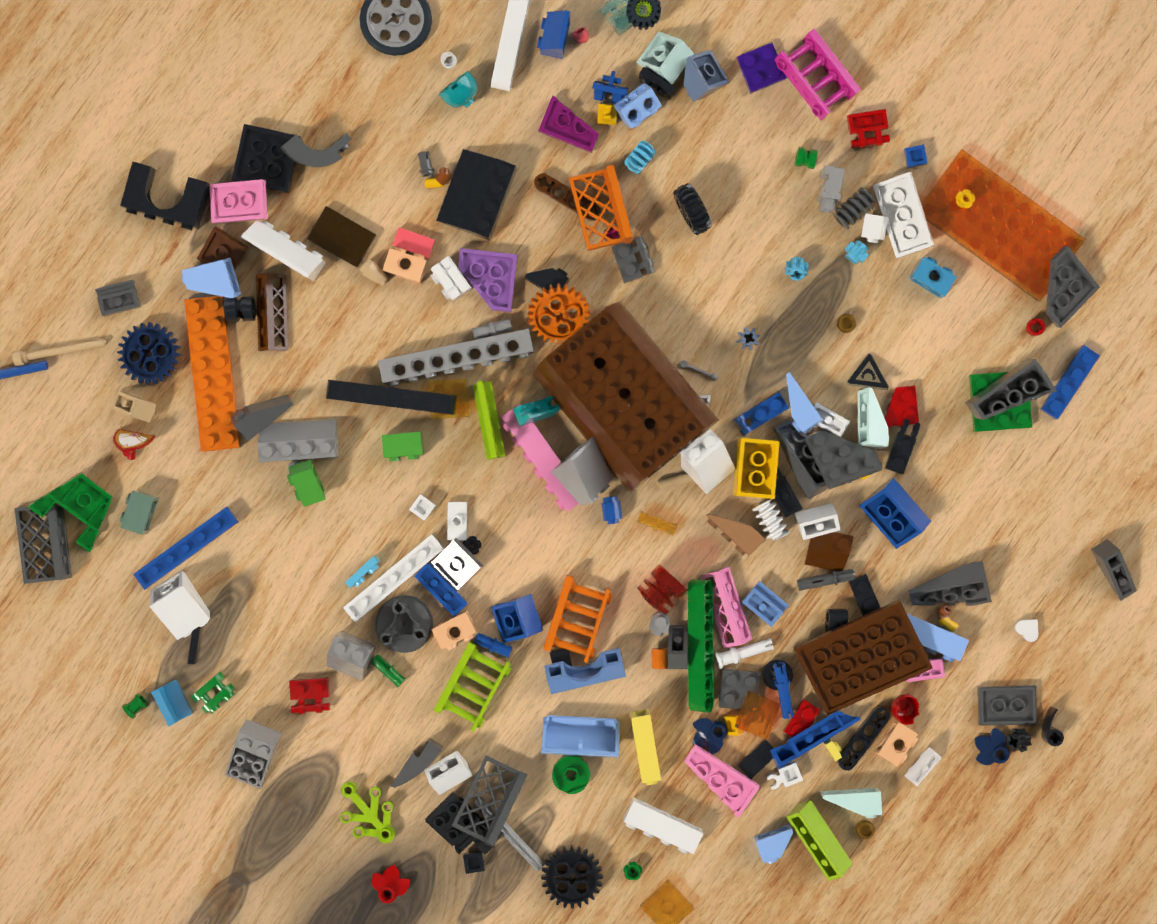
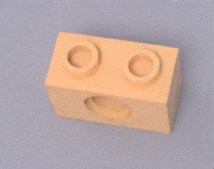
M395 247V250L390 248L383 271L421 284L428 265L427 260H424L425 256L414 253L413 256L406 254L407 250ZM404 260L411 261V266L408 269H402L401 263Z
M467 610L431 629L441 650L445 648L451 650L458 646V641L463 639L466 642L474 638V633L477 632ZM458 627L460 635L457 637L451 635L450 629Z
M895 719L875 749V752L898 767L899 764L906 760V753L909 748L914 747L918 734ZM901 739L902 745L899 748H894V742Z

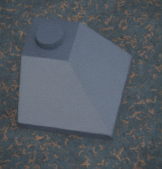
M711 49L686 58L684 87L693 102L707 97L730 83Z

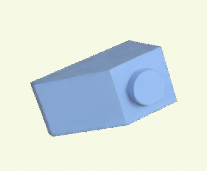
M790 824L754 837L763 863H774L778 858L782 857L793 834Z

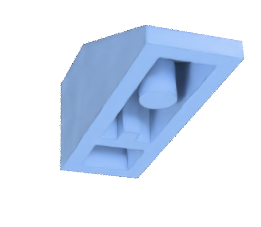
M788 372L786 377L791 414L794 419L792 424L798 432L802 431L806 434L824 420L792 374Z

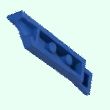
M838 711L832 713L787 740V744L770 750L776 767H782L861 719Z

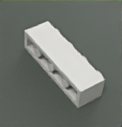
M634 797L623 817L627 827L633 830L638 828L643 831L644 835L650 838L654 836L660 838L663 844L667 846L675 845L679 851L685 854L689 852L695 853L704 834L701 828Z

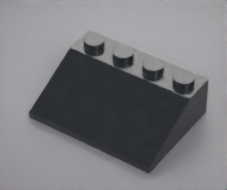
M463 149L436 221L490 241L517 171L516 165Z

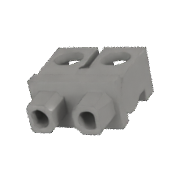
M825 165L820 170L819 178L824 179V182L819 189L816 201L820 202L819 212L831 213V211H834L835 204L840 201L841 194L838 193L842 186L844 168Z

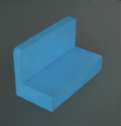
M177 680L151 692L168 727L193 714Z

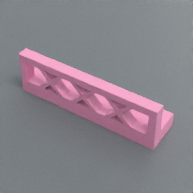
M725 567L715 572L701 575L702 580H709L708 578L713 576L716 585L715 588L713 587V616L723 647L738 646L752 640L730 568ZM716 595L721 598V606L715 601ZM722 613L727 617V624L721 619ZM727 632L732 634L734 642L728 641Z

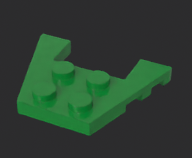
M79 473L30 503L28 508L43 518L51 507L58 503L88 525L75 542L90 552L112 500V495L83 473Z

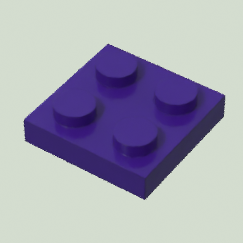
M773 42L736 58L750 94L784 81L787 78L774 61L778 55Z

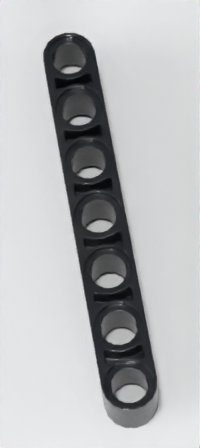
M328 380L326 399L455 415L457 396L336 380Z

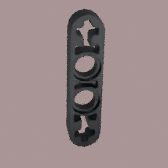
M874 707L841 751L842 758L837 760V763L843 770L849 771L855 767L886 725L890 714L885 707ZM878 711H879V712L884 711V712H883V715H884L885 717H884L883 719H882V718H879V719L876 721V722L879 724V726L877 727V726H876L873 722H871L870 720L873 719V720L875 721V720L877 719V717H878V716L876 715V713H877ZM868 725L874 727V733L870 736L864 733V728ZM855 741L863 743L861 750L855 751L853 749ZM850 749L852 753L857 756L854 758V756L851 755V757L849 758V761L851 763L849 765H843L844 762L842 761V759H847L850 756V753L847 752Z

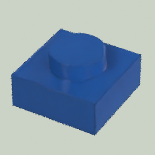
M924 144L904 149L907 168L922 166L928 163Z

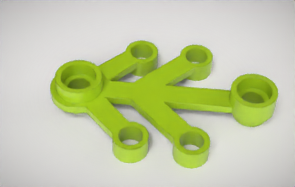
M353 781L345 782L341 787L342 795L351 798L363 814L344 811L340 816L341 822L345 824L350 821L372 823L376 828H364L361 825H357L352 831L355 838L372 836L377 837L382 843L393 841L396 834L394 827L391 826L393 802L385 801L383 803L382 811L384 812V818L382 823L378 818L381 788L373 786L370 789L371 807L369 808L357 794V785ZM350 787L352 789V792L347 793L345 791V788ZM374 789L378 790L379 794L376 796L372 793V790ZM385 804L391 805V809L386 810ZM348 814L350 819L345 820L343 815ZM361 829L362 834H356L355 830ZM387 831L389 833V836L384 837L382 835V832Z

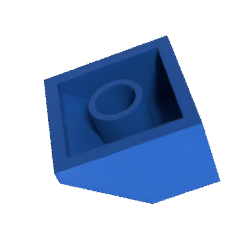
M570 11L547 12V17H543L541 29L544 32L542 37L539 36L537 48H540V55L563 59L570 26Z
M531 594L491 607L503 643L527 638L543 631Z

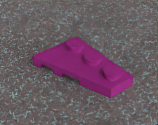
M552 95L538 132L592 153L599 134Z

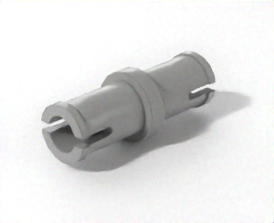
M509 318L495 323H492V321L488 322V325L472 328L474 338L477 340L512 330Z

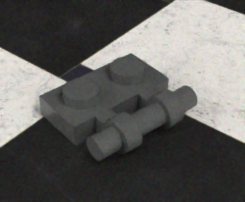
M642 236L635 238L637 243L635 247H632L631 243L625 244L624 242L611 247L624 284L641 278V269L646 268L648 275L655 272L653 268L654 262L649 257L647 243H644ZM640 252L643 260L639 264L635 257V253Z

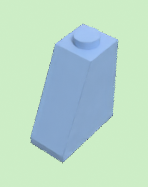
M231 257L181 270L182 281L188 290L227 298L242 295Z

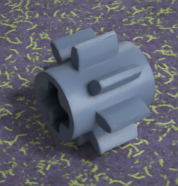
M745 327V333H737L741 338L736 342L742 343V350L745 347H749L751 351L753 350V344L759 345L756 339L760 335L754 333L755 328L748 331V328ZM750 334L751 340H753V342L750 341L749 343H746V338L744 336Z

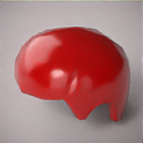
M910 694L896 697L891 707L893 717L904 725L914 724V718L920 715L917 698Z

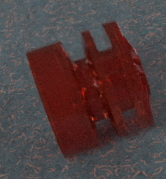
M658 564L650 572L655 581L652 583L644 579L643 581L649 588L646 589L639 585L637 589L654 609L667 615L670 611L664 606L665 603L674 608L675 605L670 598L674 596L681 600L688 590L664 567Z

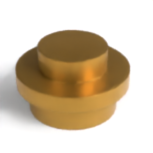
M843 314L837 319V328L842 333H850L856 327V320L850 314Z
M861 820L857 823L855 831L861 839H869L874 835L875 827L869 820Z

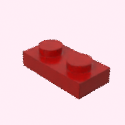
M803 699L794 712V717L789 720L783 732L794 737L809 728L820 712V709Z

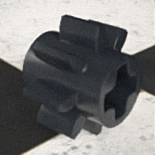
M1018 728L1012 729V734L1007 735L1008 745L1014 752L1027 751V746L1032 745L1031 735L1024 728L1020 730Z

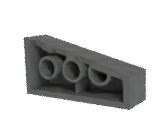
M1028 358L965 403L975 418L984 420L1057 390L1037 359Z

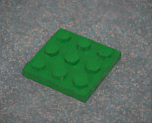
M1008 372L969 375L971 398ZM1031 401L984 420L977 419L972 414L973 432L1033 428Z

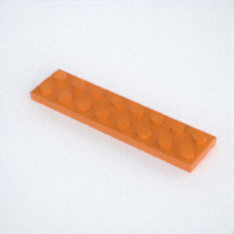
M212 296L185 299L201 452L241 448L239 431L233 426L231 421L237 409L227 321L224 314V297Z

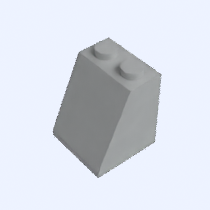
M591 437L574 449L551 471L581 507L586 503L591 505L599 498L597 494L606 491L610 487L608 483L613 479L594 437Z
M341 631L334 636L327 653V667L362 681L377 645Z

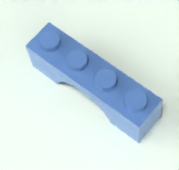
M619 648L600 652L597 660L586 666L574 667L567 665L563 661L545 665L551 694L626 677Z

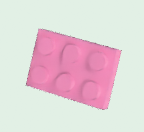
M266 180L210 184L212 223L268 219Z

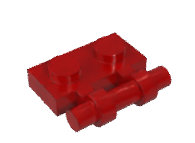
M886 109L847 115L849 135L857 134L858 137L857 140L850 141L851 148L859 147V149H862L869 145L881 146L883 143L890 142V136H882L881 131L889 128ZM874 132L875 137L865 138L864 133Z
M328 677L289 681L290 700H298V705L291 706V713H299L301 715L306 714V712L316 711V713H323V711L330 710V703H323L322 698L330 696ZM315 698V704L306 705L305 699Z

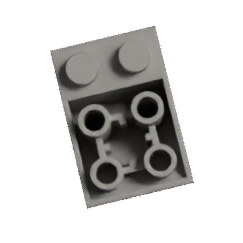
M246 719L238 732L225 775L261 789L282 733Z

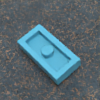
M375 555L345 582L347 586L351 588L354 585L358 587L365 581L363 577L368 572L372 574L379 568L377 565L380 562L379 558Z

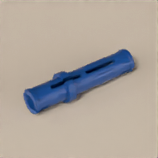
M778 662V667L776 663L773 665L776 678L774 683L778 689L782 718L790 719V717H794L789 691L790 679L787 677L785 663Z

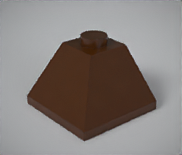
M832 532L810 538L804 564L837 572L843 571L850 555L854 536Z

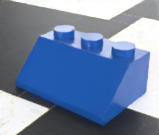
M895 478L883 484L859 505L896 549L923 533L931 522Z

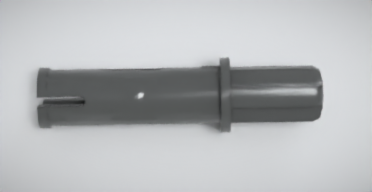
M853 569L838 572L833 570L832 573L797 580L799 591L832 584L836 586L838 585L837 583L854 580L855 574Z

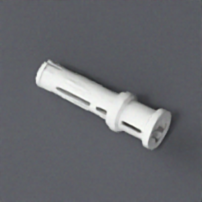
M768 638L738 649L731 647L730 650L722 653L715 652L718 667L722 669L723 666L731 663L738 664L741 659L774 650L773 645H771L773 643Z

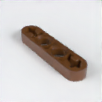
M545 173L535 177L534 184L538 191L577 213L576 207L570 204L573 198L571 188ZM544 178H546V183L550 186L552 185V182L555 183V185L551 188L550 193L547 192L549 190V187L545 185L540 187V183L538 181L539 179L543 180ZM558 187L563 188L565 191L564 196L561 198L554 195V190ZM583 197L580 206L584 207V203L587 202L586 207L589 208L592 201ZM594 204L593 207L596 208L595 212L597 213V216H599L601 214V209L597 204ZM587 215V217L585 218V219H587V220H589V221H596V220H597V219H595V218H593V217H590V216H588V215Z

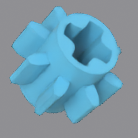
M858 240L855 243L851 241L844 249L848 252L845 257L854 264H857L859 261L863 263L869 256L866 253L868 247Z
M793 257L790 261H786L785 275H790L791 280L798 281L803 279L804 276H808L809 264L808 262L804 263L803 258Z

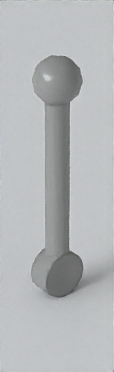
M686 360L680 363L682 368L692 369L710 377L712 381L718 378L717 374H710L688 364Z

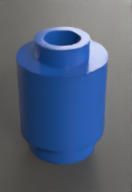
M618 496L602 498L603 520L608 521V524L619 523V519L623 518Z

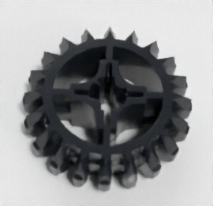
M687 183L674 190V199L690 230L694 234L699 235L710 229L712 225L710 216L695 188Z

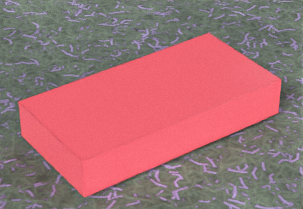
M400 227L393 242L394 247L423 255L428 259L435 244L434 239Z

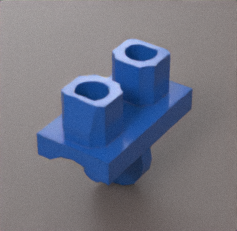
M612 71L611 76L603 75L602 81H607L609 84L594 81L592 87L594 89V100L604 101L605 93L610 92L613 93L611 103L616 104L627 95L628 88L613 85V83L621 85L622 79L616 78V72Z

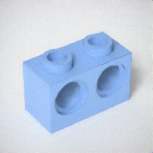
M643 83L613 106L624 124L632 129L639 126L648 116L655 114L662 105L652 88ZM649 98L647 104L644 105V101ZM633 110L632 115L628 116L629 112Z

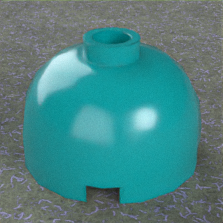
M466 71L457 80L446 86L439 95L451 107L459 108L464 105L467 108L475 101L473 97L477 93V82L472 74Z

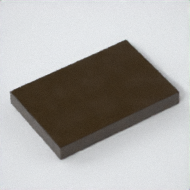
M326 206L307 239L358 268L374 241L376 234Z

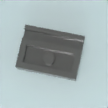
M134 280L95 289L102 316L105 317L141 307Z

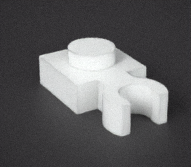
M795 761L777 768L779 774L771 773L766 776L768 780L776 779L775 784L770 785L771 789H777L781 783L788 787L803 781Z

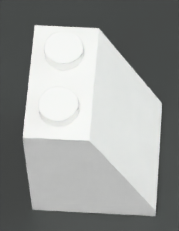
M711 429L681 453V467L706 494L736 470L724 443Z
M183 570L150 590L149 607L177 640L189 636L194 629L204 626L209 621V609Z

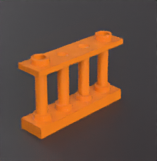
M566 574L543 649L551 652V648H556L557 646L585 655L584 662L588 663V659H593L595 648L592 647L605 605L610 604L613 594L610 593V588L606 587L605 593L577 585L573 581L574 577ZM574 591L602 600L599 611L570 603V600H567L569 592L573 593ZM563 610H570L596 618L593 630L564 621L565 619L561 618ZM564 628L591 637L588 647L560 640L556 636L557 629L561 630Z

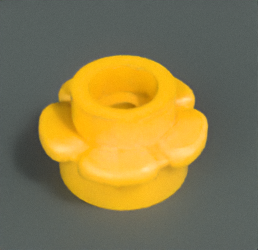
M964 189L956 195V203L961 208H970L972 203L975 202L974 194H971V191L968 189Z

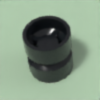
M237 297L225 298L224 314L226 321L239 322L240 319L243 321H255L256 304L254 297H241L240 300Z

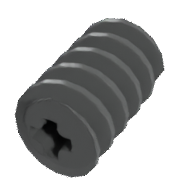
M862 187L858 190L859 193L855 192L853 198L849 197L847 203L843 202L841 208L837 207L835 213H833L838 223L847 230L849 229L848 222L854 225L855 221L853 218L855 217L860 220L861 216L859 213L867 214L865 208L867 207L872 210L871 203H876L872 195Z

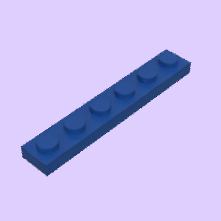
M225 507L133 575L144 590L149 588L239 523L229 507Z

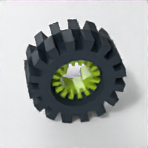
M628 0L626 7L628 22L632 23L634 28L637 26L639 30H642V28L647 30L649 27H654L655 23L657 24L661 14L660 1ZM642 6L648 8V14H646L645 16L640 15L639 8Z

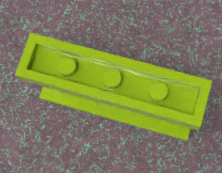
M470 640L433 711L440 714L443 709L457 714L474 723L471 731L474 732L476 727L481 728L485 720L482 716L503 676L507 678L512 668L509 666L511 662L507 660L505 665H502L477 652L478 650L475 649L477 644ZM469 658L471 660L476 659L500 672L496 682L468 669L469 666L466 664ZM460 675L463 677L467 676L491 689L488 698L484 699L459 686L460 683L457 681ZM451 692L454 694L458 693L481 705L482 709L479 715L475 716L452 704L451 700L448 699Z

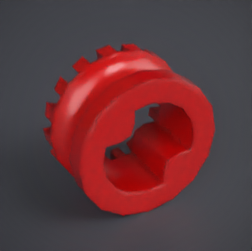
M1039 318L1030 320L1026 326V331L1031 336L1041 335L1046 329L1044 321ZM1038 323L1040 324V330L1034 332L1031 326Z

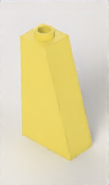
M649 709L630 712L642 783H646V785L657 784V781L661 780Z

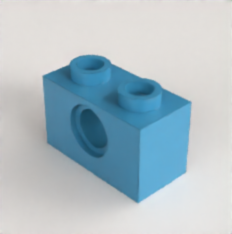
M923 257L919 260L908 279L937 297L943 298L957 277L953 275L954 272L951 269L938 266L937 261L933 258ZM931 271L937 274L936 281L930 279L929 274Z

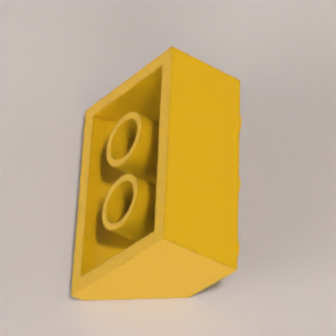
M737 438L733 495L775 499L780 441Z

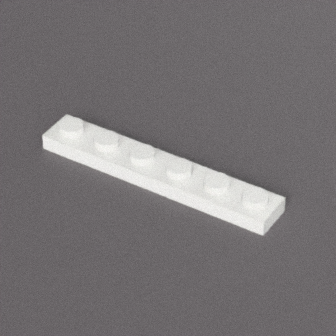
M431 534L344 606V610L354 622L358 621L439 554L444 547Z

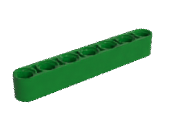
M691 579L688 583V705L691 711L710 713L714 707L713 584L711 580Z

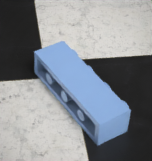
M907 614L921 644L926 647L925 651L934 655L937 652L944 654L942 658L954 662V659L961 661L969 642L968 639Z

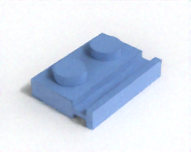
M760 581L741 601L771 627L784 613L786 608L789 607L787 603Z

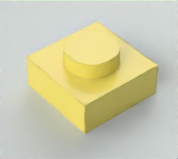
M829 738L823 742L835 761L842 758L839 753L842 749L837 741L833 742Z

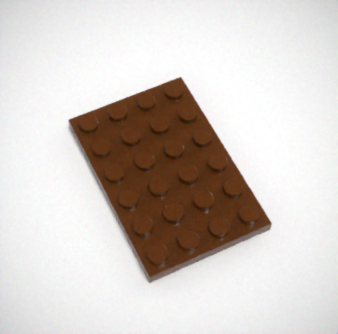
M900 599L794 647V651L827 715L933 669Z

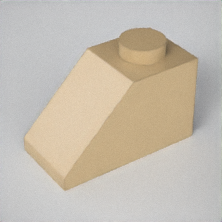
M118 391L112 409L129 417L150 422L155 414L156 404Z

